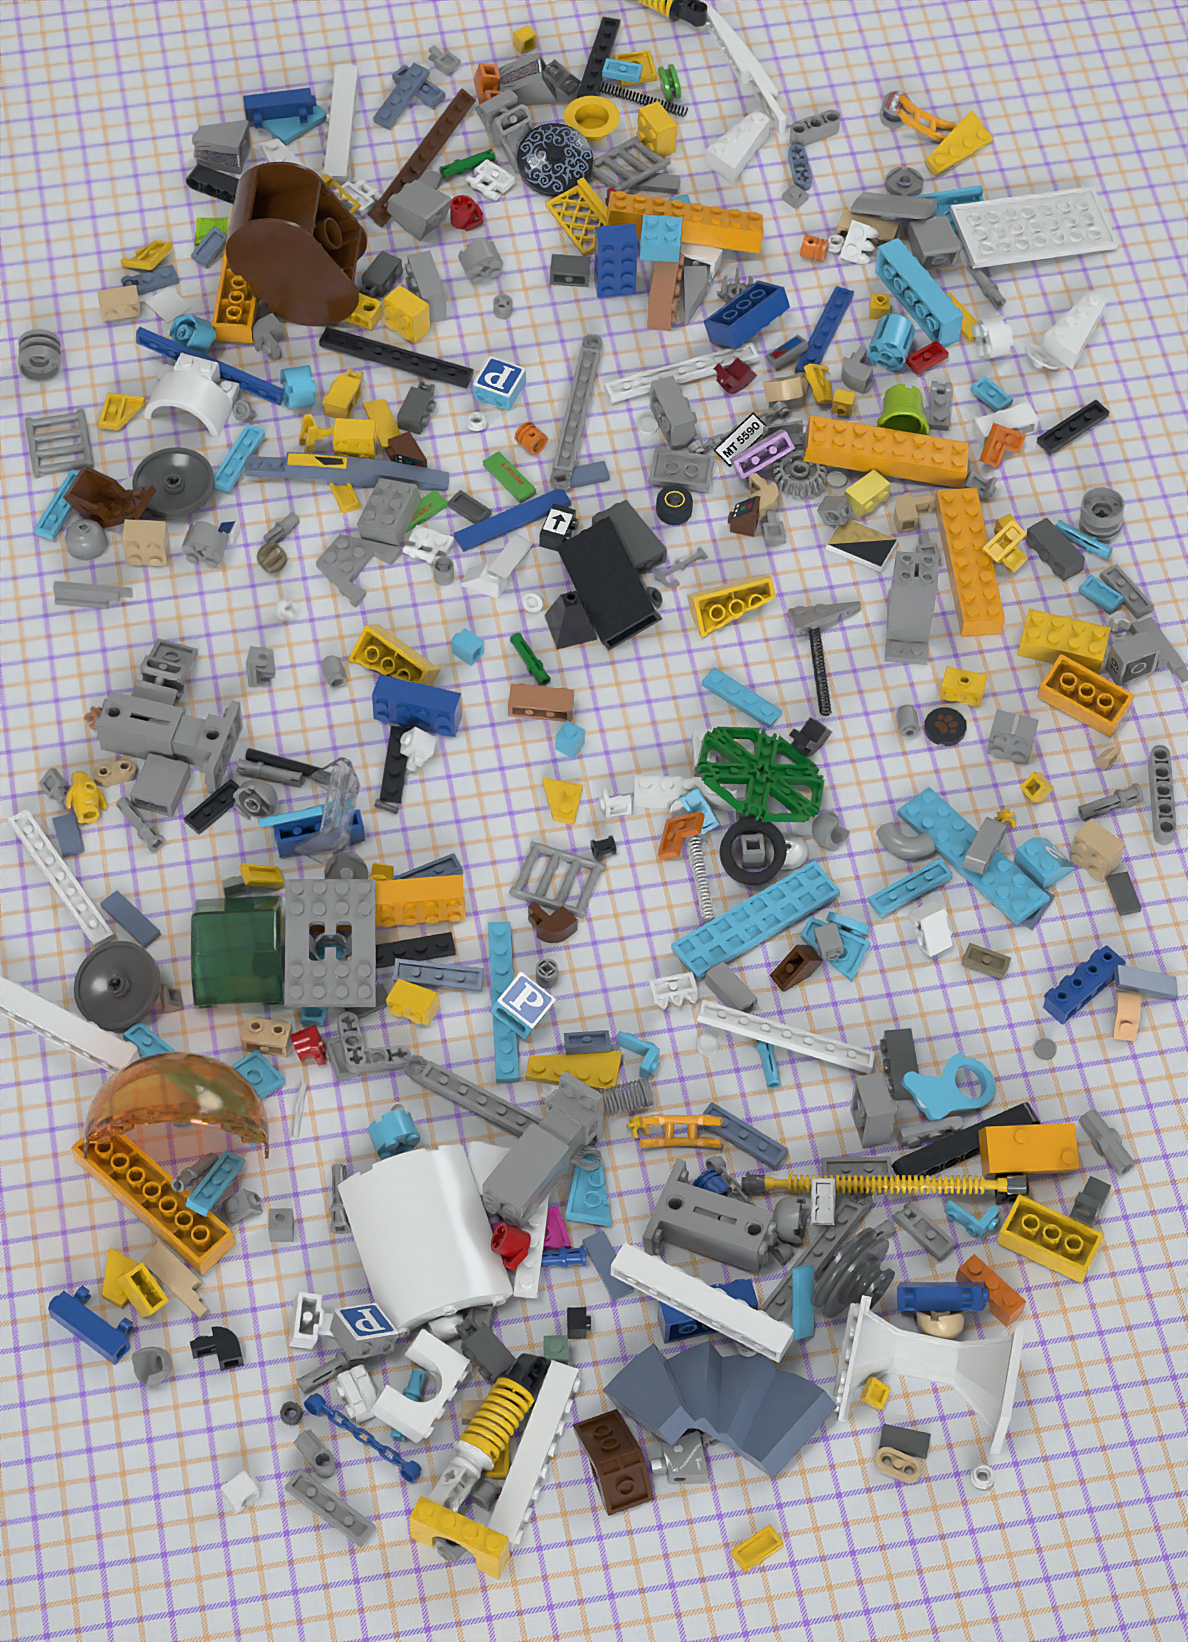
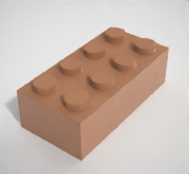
M681 246L679 263L655 261L648 301L647 329L671 331L672 323L675 324L677 312L674 311L678 309L679 297L676 296L681 292V282L679 281L683 279L684 270L680 266L684 265L685 256L681 254Z

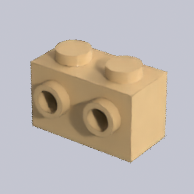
M136 285L97 291L102 321L141 316Z
M259 1016L247 1017L241 1040L243 1051L254 1052L258 1050L261 1054L287 1058L292 1041L290 1037L293 1034L292 1023L284 1020H266Z

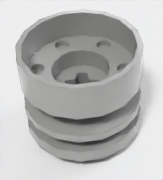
M33 329L21 335L18 341L19 373L24 378L35 382H47L56 378L61 371V344L59 337L55 333L44 329Z
M1106 487L1089 490L1081 501L1080 531L1091 537H1097L1100 542H1108L1115 539L1122 529L1125 507L1123 497L1117 491Z

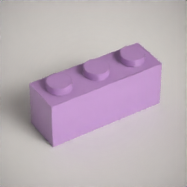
M780 429L729 460L738 477L744 479L794 450L795 447L787 432Z

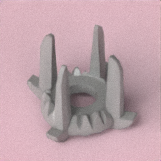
M737 267L735 283L730 282L728 285V276H724L721 291H717V296L725 299L726 302L731 301L740 294V291L743 292L753 284L752 276H748V285L745 282L740 283L739 267Z

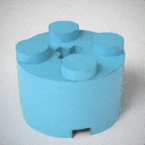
M184 313V316H178L170 328L169 335L172 336V341L207 355L212 341L216 338V331L211 323L189 313Z
M310 365L281 369L280 385L283 384V389H285L283 401L286 408L315 405L313 392H316L317 388L315 380H311Z
M405 1110L388 1112L381 1116L382 1120L376 1124L374 1120L367 1129L381 1161L415 1150L414 1147L420 1141V1135L409 1112L406 1114Z

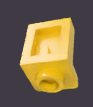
M374 862L369 879H375V881L393 880L394 866Z

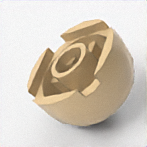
M917 1311L919 1331L924 1335L953 1340L963 1330L964 1311Z

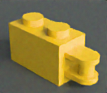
M349 368L346 375L339 373L337 379L332 381L328 395H325L322 400L326 416L344 419L350 417L362 395L363 372L357 373Z

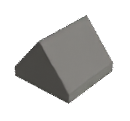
M165 984L161 985L160 999L163 1014L182 1010L180 990Z

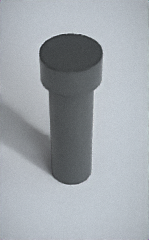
M377 799L374 807H380L394 814H397L399 808L384 803L380 799Z

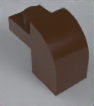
M536 902L528 906V920L536 927V937L541 941L559 943L577 931L578 919L563 905L550 916Z

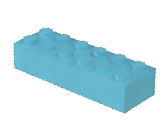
M899 238L878 246L875 273L932 342L937 340L944 348L958 342L963 319L962 311L952 303L951 298L941 290L940 285L931 278L929 272L920 265L918 259L910 253L908 247Z

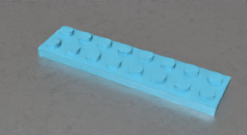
M930 787L898 809L897 815L919 835L928 833L934 842L935 850L1016 925L1020 924L1049 901V896L998 849L984 875L962 867L964 858L978 831Z
M814 860L672 943L671 949L689 972H693L694 978L698 980L706 975L707 970L711 966L718 965L723 961L725 963L729 962L839 897L840 890Z

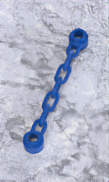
M315 1393L306 1399L304 1406L308 1412L315 1416H318L321 1412L324 1413L338 1427L350 1431L355 1439L377 1450L379 1455L392 1464H397L401 1467L399 1472L406 1481L414 1483L419 1478L422 1468L417 1462L413 1460L406 1462L392 1448L386 1445L383 1446L376 1441L374 1436L365 1429L357 1428L349 1422L345 1415L326 1406V1401L320 1394ZM335 1414L343 1419L341 1423L333 1419ZM361 1432L368 1436L367 1442L359 1437ZM386 1449L394 1454L392 1459L385 1455Z

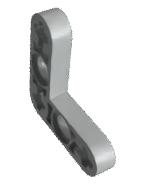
M347 1011L341 1013L338 1017L337 1029L344 1063L348 1071L363 1073L404 1068L405 1059L411 1056V1052L407 1047L397 1045L365 1049L358 1017L354 1013ZM345 1020H348L351 1024L350 1031H347L348 1027L347 1023L344 1022ZM353 1038L358 1044L356 1046H349L346 1040ZM354 1053H356V1060L359 1064H355L352 1061ZM397 1054H400L401 1057H404V1059L400 1060V1058L397 1057ZM379 1055L383 1057L384 1061L376 1063L372 1060V1057Z

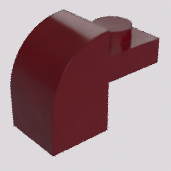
M738 357L727 369L719 363L713 368L718 373L716 381L729 394H735L746 388L757 376Z

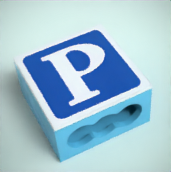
M489 356L473 383V398L510 411L526 383V368Z
M520 972L489 1012L523 1039H526L556 999Z

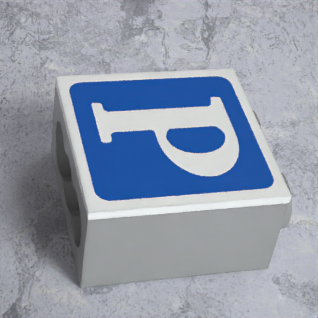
M377 1303L335 1309L330 1326L331 1333L351 1360L393 1353L398 1336V1330Z

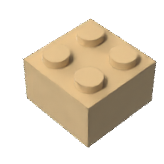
M125 519L122 543L126 564L167 566L170 542L166 521Z
M1091 818L1075 833L1069 857L1076 865L1088 871L1091 877L1103 883L1107 875H1111L1119 868L1125 843Z

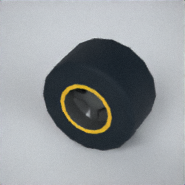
M674 485L668 486L658 493L656 513L662 522L669 525H680L687 522L691 517L693 498L687 489Z

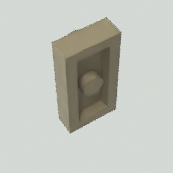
M969 943L961 965L1003 980L1011 957Z

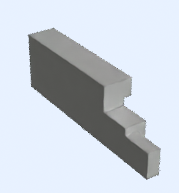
M54 581L53 586L55 605L108 609L109 601L120 602V597H133V591L130 587Z
M1149 617L1139 622L1131 623L1130 632L1132 634L1148 630L1161 650L1156 668L1159 669L1167 666L1170 672L1176 674L1182 683L1188 681L1186 664L1153 618Z

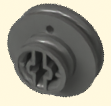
M871 1227L858 1233L840 1251L822 1275L812 1294L811 1304L816 1308L824 1305V1315L828 1318L837 1316L851 1303L860 1304L862 1295L872 1297L869 1308L871 1310L884 1295L895 1276V1272L890 1268L885 1271L880 1269V1265L889 1249V1241L884 1237L876 1240L877 1233Z

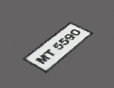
M752 412L713 451L731 467L732 464L729 459L753 446L762 437L763 427L767 425Z

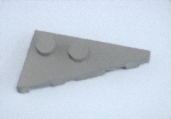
M860 601L827 605L816 604L809 607L796 606L795 608L788 609V617L795 635L802 634L803 628L810 627L815 629L820 625L828 624L838 620V615L847 612L848 615L856 613V611L860 610Z

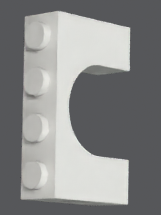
M423 1328L415 1337L405 1356L430 1373L436 1388L434 1399L427 1402H415L389 1385H386L369 1410L370 1413L415 1443H418L423 1437L425 1439L429 1437L434 1429V1426L431 1425L435 1418L439 1420L446 1409L443 1406L446 1399L450 1401L458 1389L454 1386L457 1381L462 1382L469 1372L466 1367L470 1362L469 1359Z

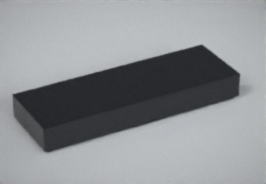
M230 779L185 816L184 822L197 834H201L234 806L235 797L233 798V794L240 786Z

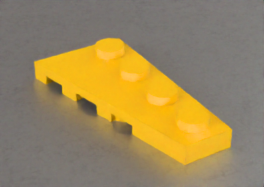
M971 110L928 156L925 163L934 175L938 176L990 144L994 138Z
M622 1051L529 1056L525 1080L559 1085V1077L566 1071L594 1090L614 1087L617 1085Z

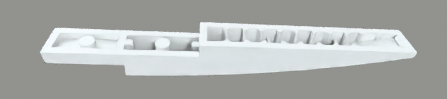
M698 0L704 2L708 7L705 25L741 85L749 84L777 133H784L788 122L787 116L780 109L779 102L777 101L778 91L749 48L706 0Z

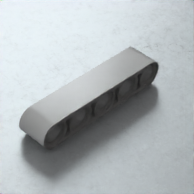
M1156 745L1152 748L1148 760L1153 835L1157 843L1168 845L1173 840L1177 826L1170 750L1166 746Z

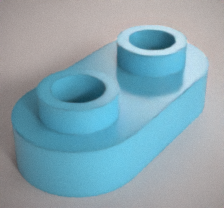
M829 912L826 921L830 922L829 924L836 923L837 928L850 930L849 933L860 938L863 935L867 936L870 930V926L835 912Z

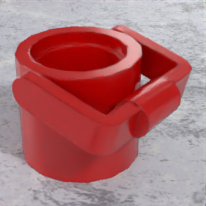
M458 195L452 199L450 204V223L453 227L469 231L484 223L483 212L471 197Z
M316 1025L290 1035L301 1062L314 1057L318 1065L327 1064L325 1044Z
M507 1223L498 1225L491 1239V1250L501 1255L505 1268L513 1271L527 1257L531 1243L530 1233Z

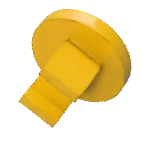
M1009 809L997 812V817H993L1002 823L1007 821L1010 824V828L1016 827L1015 820L1010 817L1014 816L1015 812L1010 813Z
M642 1115L630 1118V1123L626 1124V1128L632 1127L630 1133L633 1139L639 1138L637 1134L638 1128L643 1130L644 1135L650 1133L648 1126L640 1125L639 1119Z

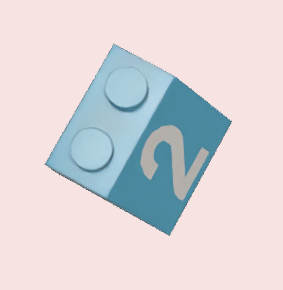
M1033 837L1016 849L1013 861L1028 878L1044 890L1075 870L1074 865L1047 838Z

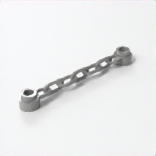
M786 400L779 401L772 407V412H765L758 415V417L766 416L767 420L763 421L765 424L776 416L784 418L790 413V406ZM739 425L733 427L731 431L725 434L711 437L706 443H703L700 439L695 440L688 446L689 452L705 454V449L717 447ZM721 437V441L715 444L714 439Z
M713 1156L705 1161L706 1168H714L727 1184L731 1180L737 1187L734 1190L732 1189L731 1193L735 1194L739 1201L756 1206L742 1192L741 1186L736 1179L725 1170L726 1163L721 1156ZM777 1236V1243L775 1242V1247H773L772 1251L776 1260L783 1264L791 1259L794 1252L788 1243H782Z

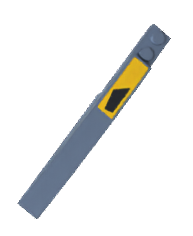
M287 452L286 458L247 456L245 465V476L326 479L327 485L331 482L337 486H347V483H350L352 486L375 487L379 478L415 484L418 489L448 490L449 472L390 461L341 455Z

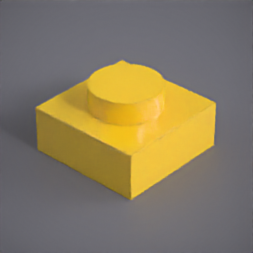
M868 1377L859 1399L876 1410H883L891 1388L875 1377Z

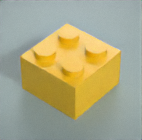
M659 101L639 108L637 118L638 131L636 135L639 137L640 142H643L644 145L661 157L676 152L677 124Z
M401 285L397 286L384 298L385 324L389 329L396 331L404 339L414 344L430 331L428 303Z
M335 418L333 431L334 455L376 459V420Z

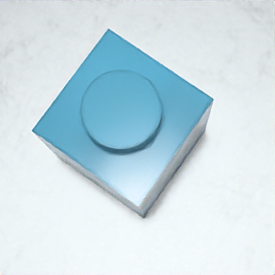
M464 628L460 633H456L451 640L452 653L471 666L484 654V640Z
M566 721L555 735V749L573 759L585 744V729L569 721Z

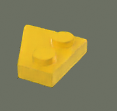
M155 240L147 244V246L136 250V256L127 259L124 257L120 261L122 267L153 270L173 247L169 241Z
M811 363L804 366L806 371L805 377L811 384L814 399L822 404L832 402L831 381H826L825 375L829 372L828 366Z
M107 393L98 423L99 429L119 431L145 405V397Z
M542 778V786L546 793L553 821L574 825L583 792V785Z
M111 1247L107 1255L102 1297L123 1309L129 1299L115 1279L133 1265L138 1264V1262Z

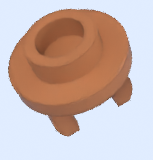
M92 706L90 708L91 712L87 713L84 719L90 722L94 718L89 727L96 730L95 721L97 716H101L102 708Z

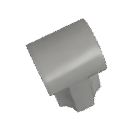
M311 1429L300 1433L294 1441V1445L314 1468L316 1475L321 1478L332 1476L336 1470L332 1452L324 1447ZM321 1461H329L325 1466L318 1465Z

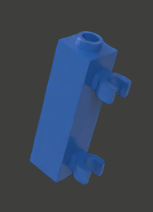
M310 88L244 95L245 117L247 121L254 122L255 129L263 128L262 121L297 116H299L300 123H307V115H314L313 107L316 106L315 95H311Z
M900 1282L897 1286L898 1311H983L986 1303H989L990 1300L989 1289H985V1282Z
M83 1285L76 1291L73 1297L64 1290L59 1296L53 1297L48 1307L50 1317L112 1364L116 1365L131 1348L129 1339L126 1336L133 1331L134 1327L131 1326L133 1322L125 1317L116 1329L84 1306L91 1298V1295L88 1294L90 1290Z

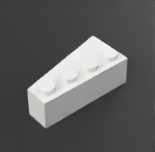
M757 109L754 110L706 149L705 166L734 185L747 162L751 161L755 151L760 148L768 137L770 118Z
M1091 290L1045 334L1041 348L1073 370L1103 315L1107 300Z

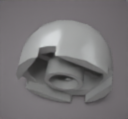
M80 519L72 523L67 529L65 542L67 551L72 557H80L82 560L87 561L102 555L103 549L107 546L105 531L99 523L91 519Z
M261 779L245 781L233 794L236 810L250 821L251 817L259 820L260 818L270 817L277 807L278 797L276 791L269 783Z
M785 1197L776 1204L775 1210L772 1212H774V1221L777 1222L775 1232L778 1233L777 1236L780 1239L794 1243L803 1242L800 1236L804 1237L806 1230L807 1211L802 1210V1204H806L805 1197Z

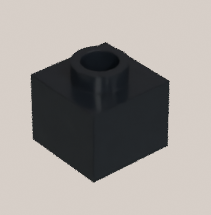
M567 1307L568 1339H586L587 1330H591V1316H586V1307Z

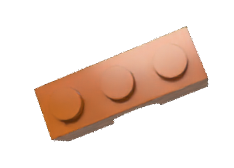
M479 63L473 81L479 105L503 92L497 91L500 75L495 64Z
M975 1254L958 1268L955 1281L985 1282V1289H989L990 1313L1004 1326L1008 1327L1023 1313L1026 1300Z

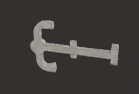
M699 547L697 554L682 562L678 559L675 561L677 565L664 572L659 571L656 565L652 567V571L655 573V579L662 582L665 587L675 588L680 585L679 581L675 579L672 583H669L665 579L667 575L679 569L683 571L685 566L700 558L707 559L708 556Z

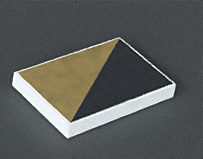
M848 519L845 525H837L825 549L881 572L896 548L899 539Z

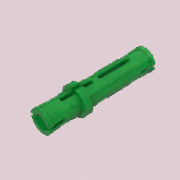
M492 149L462 160L456 159L451 164L441 166L439 171L443 175V179L455 174L460 175L468 169L479 166L486 159L495 161V154Z
M521 633L513 634L510 637V642L527 665V671L533 674L539 686L549 684L551 678L544 670L542 661L536 658Z

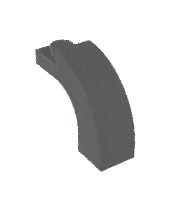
M1090 1176L1083 1192L1078 1193L1069 1218L1092 1228L1110 1193L1112 1185Z

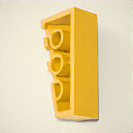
M765 574L687 595L690 613L701 638L776 597L772 577Z
M379 624L365 625L347 660L360 664L365 668L378 671L386 676L427 686L433 685L441 670Z

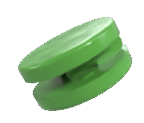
M669 64L668 69L665 70L663 66L658 67L659 82L665 100H672L671 91L674 92L676 99L681 98L680 83L674 65Z

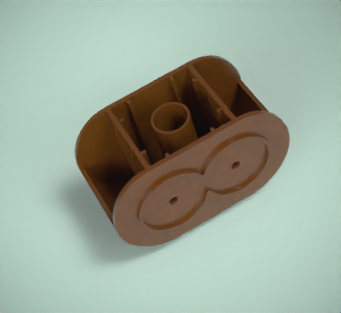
M268 162L247 170L237 183L226 243V257L231 271L236 276L241 275L250 285L256 299L263 300L276 315L287 321L304 326L319 327L336 324L348 318L356 310L359 302V292L354 285L357 261L363 256L367 248L368 238L363 227L320 176L303 165L291 162Z

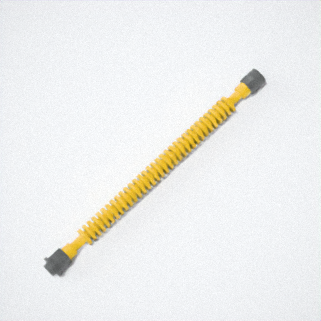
M746 1172V1177L741 1179L742 1191H746V1195H750V1193H765V1191H774V1189H788V1193H791V1189H794V1193H797V1189H800V1193H803V1189H806V1193H809V1189H812V1179H809V1175H806V1179H803V1175H800V1179H797V1175H794V1179H791V1175H788V1179H774V1177H765V1175ZM836 1175V1193H839V1189H842V1193H845V1189H848V1194H851V1189H854V1194H857V1189H860V1194H863V1189H866V1194H869V1189H872V1194H875V1189H878V1194H881V1189H884V1194H887V1189H890V1194H893V1189H896V1194H899L900 1189H902V1194H905L906 1189H908V1194H911L912 1189H914V1194H918V1189H920V1194H924V1189H926V1194H930V1189H932V1194H936V1189H938V1194H942V1189H944V1194H948V1189H950V1194H954V1189H956V1194H960V1189H962V1194H966V1189H968V1194H972V1189H974V1194H978V1189H980V1194H984V1190H998V1192H1007V1194H1026V1176H1007V1178H998V1180H984V1176H980V1180H978V1176L974 1175V1180H972V1175H968V1180H966V1175H962V1180H960V1175H956V1180H954V1175H950V1180H948V1176L944 1175V1180H942V1176L938 1175V1180H936V1176L932 1175V1180H930V1176L926 1175V1180H924L923 1175H920V1180H918L917 1175H914V1180H912L911 1175H908V1180H905V1175H902V1180H899V1175H896V1180H893V1175H890V1180H887V1175H884V1180H881V1175H878V1180H875V1175H872V1180H869V1175H866V1180H863V1175H860V1180H857V1175H854V1180H851V1175H848V1180H845V1175H842V1180H839V1175Z

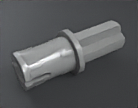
M291 512L281 522H276L275 527L264 535L263 539L265 542L275 543L282 536H287L288 531L300 523L298 516Z

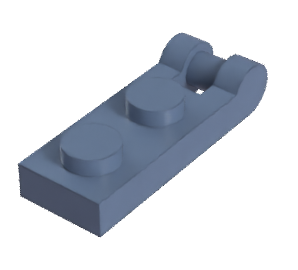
M171 264L132 277L129 275L124 276L121 279L123 287L138 285L136 287L139 296L178 284L179 277Z

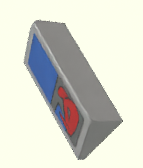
M797 334L765 355V357L778 370L808 350V343Z

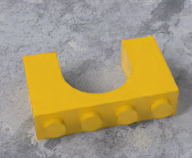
M420 1495L409 1516L411 1538L431 1548L434 1547L438 1537L454 1541L473 1554L476 1559L477 1570L499 1580L510 1558L509 1537Z

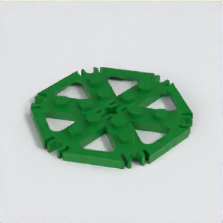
M719 726L713 728L712 732L707 731L705 733L697 761V772L703 773L701 780L704 781L707 787L742 814L745 809V816L753 813L757 821L762 816L761 822L809 821L811 816L814 818L818 814L825 781L822 780L823 775H817L819 768L816 767L817 765L780 735L776 740L777 734L774 733L770 737L766 734L765 729L760 734V728ZM734 739L752 741L755 745L753 755ZM709 750L717 751L731 763L707 761ZM776 753H783L796 764H774ZM720 784H747L744 800L735 799L733 794L720 786ZM791 785L809 787L812 790L811 801ZM768 795L778 800L791 813H770L766 807Z

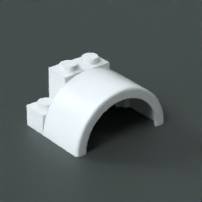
M181 353L175 366L164 364L157 377L158 384L145 407L144 417L152 419L153 410L160 406L179 407L197 416L207 426L210 436L219 437L240 395L239 383L221 379L219 363Z

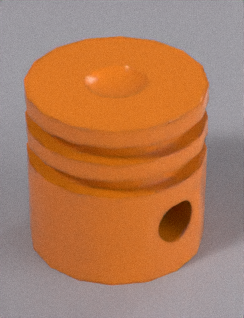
M806 234L802 242L800 257L823 262L827 254L829 240L826 239L824 241L823 238L820 239L819 237Z
M530 421L523 423L514 435V439L531 455L540 453L548 442V437Z

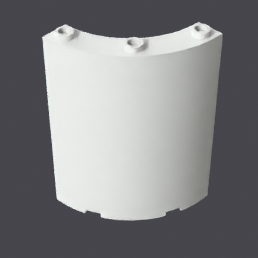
M463 1145L437 1146V1150L426 1152L425 1148L398 1154L372 1164V1170L364 1174L359 1171L338 1185L374 1301L398 1330L397 1338L405 1337L416 1327L442 1315H452L457 1310L482 1305L500 1306L506 1302L508 1297L514 1294L501 1255L491 1250L493 1232Z

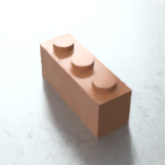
M511 683L508 716L561 722L572 721L574 706L573 689Z

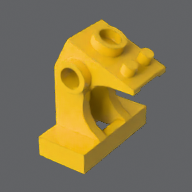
M1013 520L982 548L996 564L1001 562L1013 573L1029 559L1017 547L1027 536V533Z

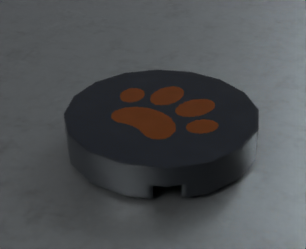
M940 707L932 710L924 722L926 736L938 745L952 746L958 744L964 738L967 730L964 716L957 710L949 707Z

